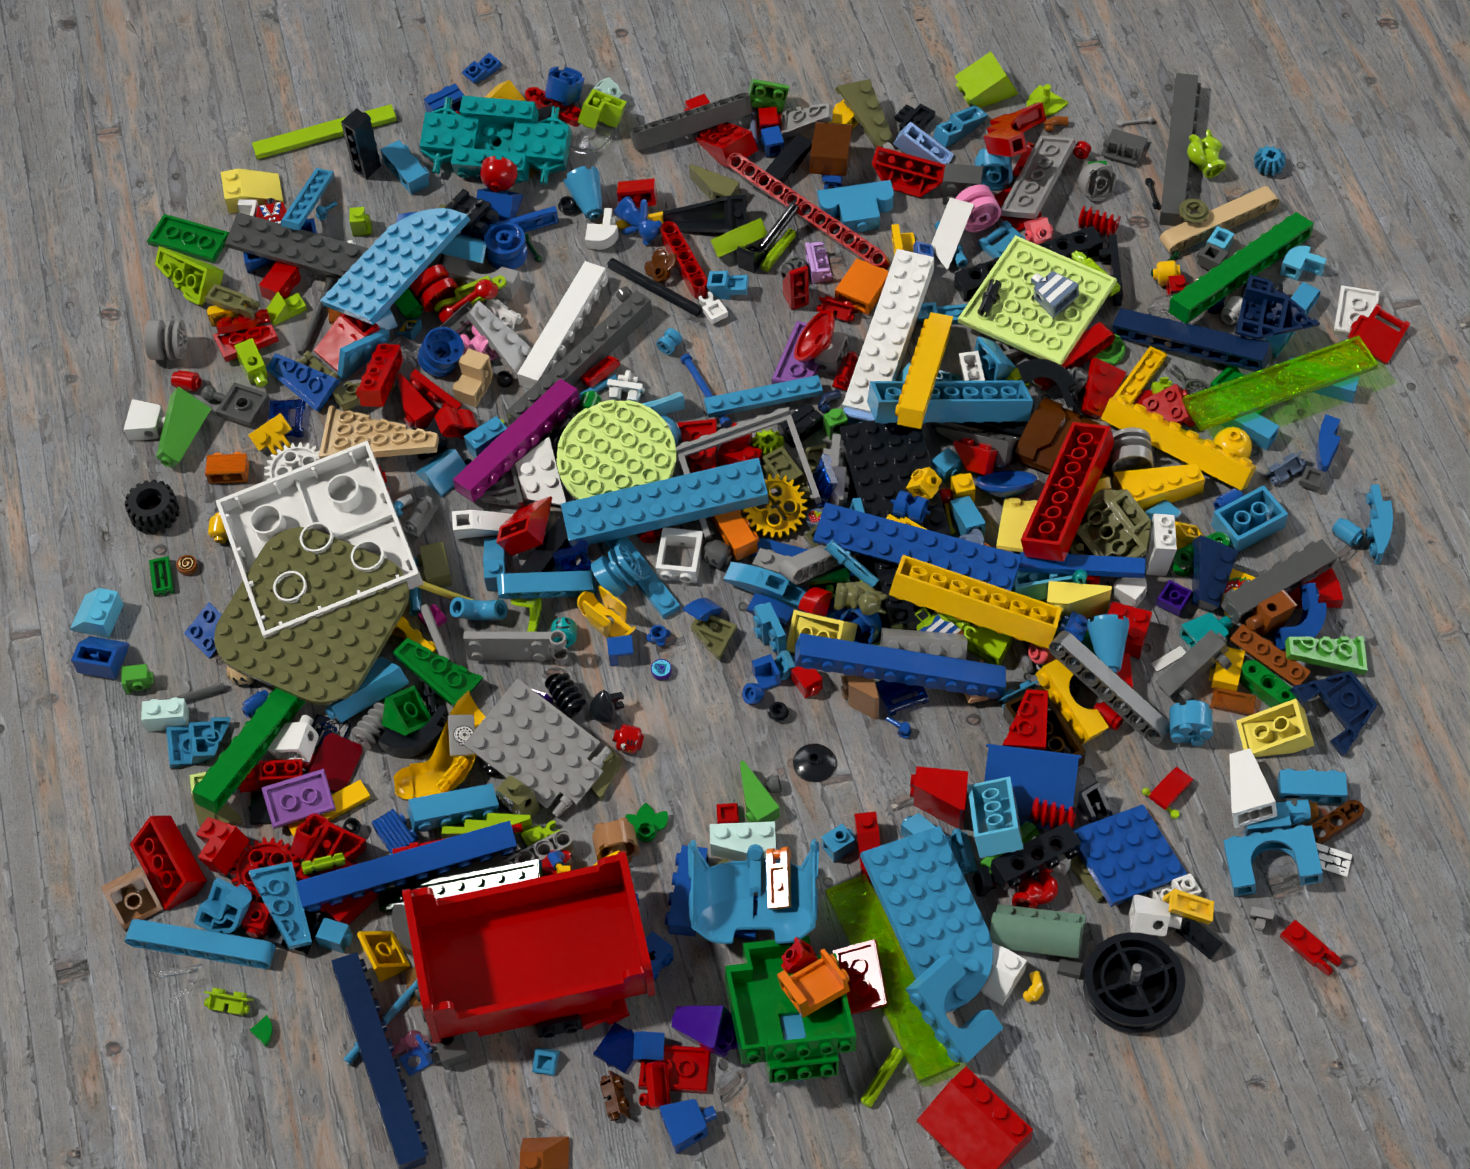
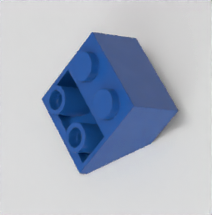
M90 636L77 644L71 661L77 673L116 680L130 644Z

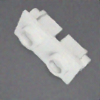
M487 299L486 307L512 331H514L515 324H520L523 321L521 314L516 313L512 309L508 310L509 307L501 303L500 300Z

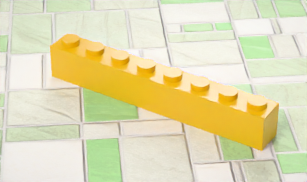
M1118 395L1109 399L1101 420L1119 429L1130 427L1144 429L1150 434L1152 446L1188 464H1197L1200 470L1241 491L1248 487L1257 468L1250 459L1240 458L1234 455L1235 452L1228 448H1219L1216 446V442L1210 439L1204 440L1199 437L1198 433L1191 430L1186 431L1181 428L1180 424L1173 421L1168 422L1163 419L1162 415L1146 411V407L1143 405H1134L1128 402L1129 399L1125 396Z

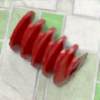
M1086 205L1083 206L1078 220L1079 229L1085 226L1086 228L1094 226L1097 232L1100 230L1101 236L1107 233V237L1116 233L1121 216L1114 220V214L1107 218V212L1100 216L1099 209L1093 214L1092 207L1085 211Z
M1036 797L1029 820L1033 818L1034 825H1037L1039 820H1041L1042 827H1045L1049 822L1051 830L1056 825L1060 826L1068 822L1073 829L1076 813H1073L1072 806L1065 811L1064 804H1061L1056 809V802H1052L1050 807H1048L1046 799L1042 804H1039V798Z

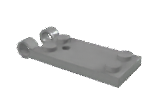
M560 630L553 632L464 631L463 640L468 660H535L538 662L553 660L559 666L569 662V652L565 648L567 643L566 636ZM557 637L563 639L561 642L558 643L553 642V639ZM560 653L566 655L564 658L561 659L556 658V655Z

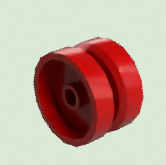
M442 264L432 266L423 271L410 285V291L416 298H420L419 303L426 312L433 311L435 304L439 301L454 297V290L459 288L453 278H448L449 273Z

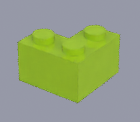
M592 89L583 103L578 123L583 124L587 128L595 129L599 122H603L609 127L617 128L622 120L627 101Z

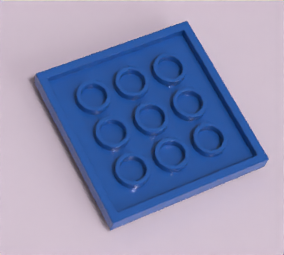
M1144 804L1073 830L1081 841L1079 856L1110 907L1129 901L1134 895L1142 896L1150 893L1154 889L1169 885L1175 878L1187 875Z

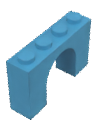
M1298 825L1286 830L1275 829L1268 833L1255 832L1250 834V836H1232L1223 840L1234 897L1256 893L1252 864L1259 854L1267 850H1280L1293 858L1301 886L1323 882V872L1312 825Z
M942 955L908 986L906 991L910 995L911 1002L921 1011L923 1020L935 1032L936 1039L946 1048L949 1058L955 1063H968L1003 1029V1026L992 1010H979L960 1028L954 1026L948 1020L944 1009L946 994L966 972L955 955Z

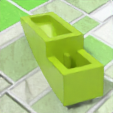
M758 218L715 237L710 242L716 257L719 258L737 250L738 246H746L765 237L767 231L762 219Z

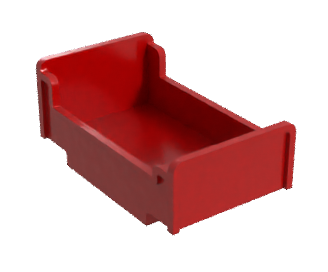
M621 851L617 852L618 854L603 857L594 866L435 899L434 891L430 887L402 890L421 1004L433 1044L440 1043L441 1038L473 1031L478 1032V1036L481 1037L611 1008V1002L618 999L646 993L648 997L656 995L650 956L626 852Z

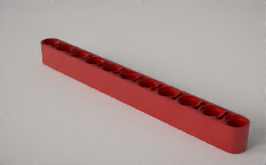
M733 153L729 156L727 163L735 174L785 208L793 200L797 199L795 204L799 207V210L795 215L862 261H867L886 270L889 268L890 260L882 250L741 154ZM741 161L740 165L735 167L736 163ZM755 171L752 176H749L750 172ZM769 180L768 184L763 186V183ZM779 190H783L780 195H777ZM808 209H811V212L805 215V212ZM821 219H825L823 224H819ZM840 228L837 234H833L835 229ZM854 238L851 244H847L849 239ZM865 248H869L867 253L862 254ZM879 258H883V261L881 263L876 264V261Z

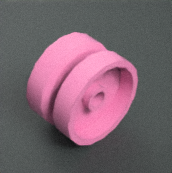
M986 185L970 186L955 198L974 204L965 226L966 231H984L993 226L1001 216V208L990 188Z

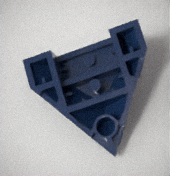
M1249 275L1235 333L1236 335L1256 340L1319 326L1320 322L1315 318L1312 320L1305 314L1306 311L1284 292L1280 293L1273 287L1274 284L1270 280Z

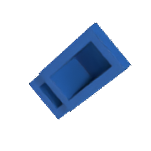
M1325 414L1321 424L1316 446L1317 468L1324 472H1327L1338 450L1341 439L1340 436L1336 435L1341 419Z

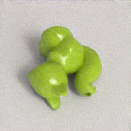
M1207 129V137L1200 139L1195 134L1189 136L1191 143L1187 148V154L1190 161L1196 164L1200 171H1202L1204 177L1212 178L1226 169V163L1219 159L1222 143L1213 137L1211 131Z

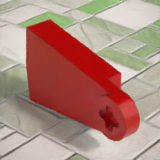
M1333 568L1307 582L1315 583L1319 591L1318 603H1326V608L1342 607L1344 599L1340 582ZM1299 587L1288 594L1297 604L1295 609L1303 608Z

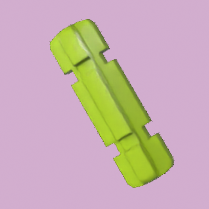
M337 853L333 857L329 855L313 859V862L310 860L302 862V870L304 874H310L314 870L318 872L331 869L334 865L336 867L345 865V858L343 853Z

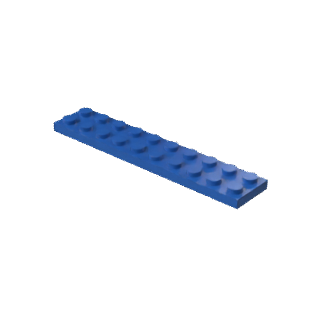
M826 502L813 537L814 543L827 546L833 539L845 551L848 550L851 553L898 566L902 555H906L1010 591L1013 589L1022 561V555Z

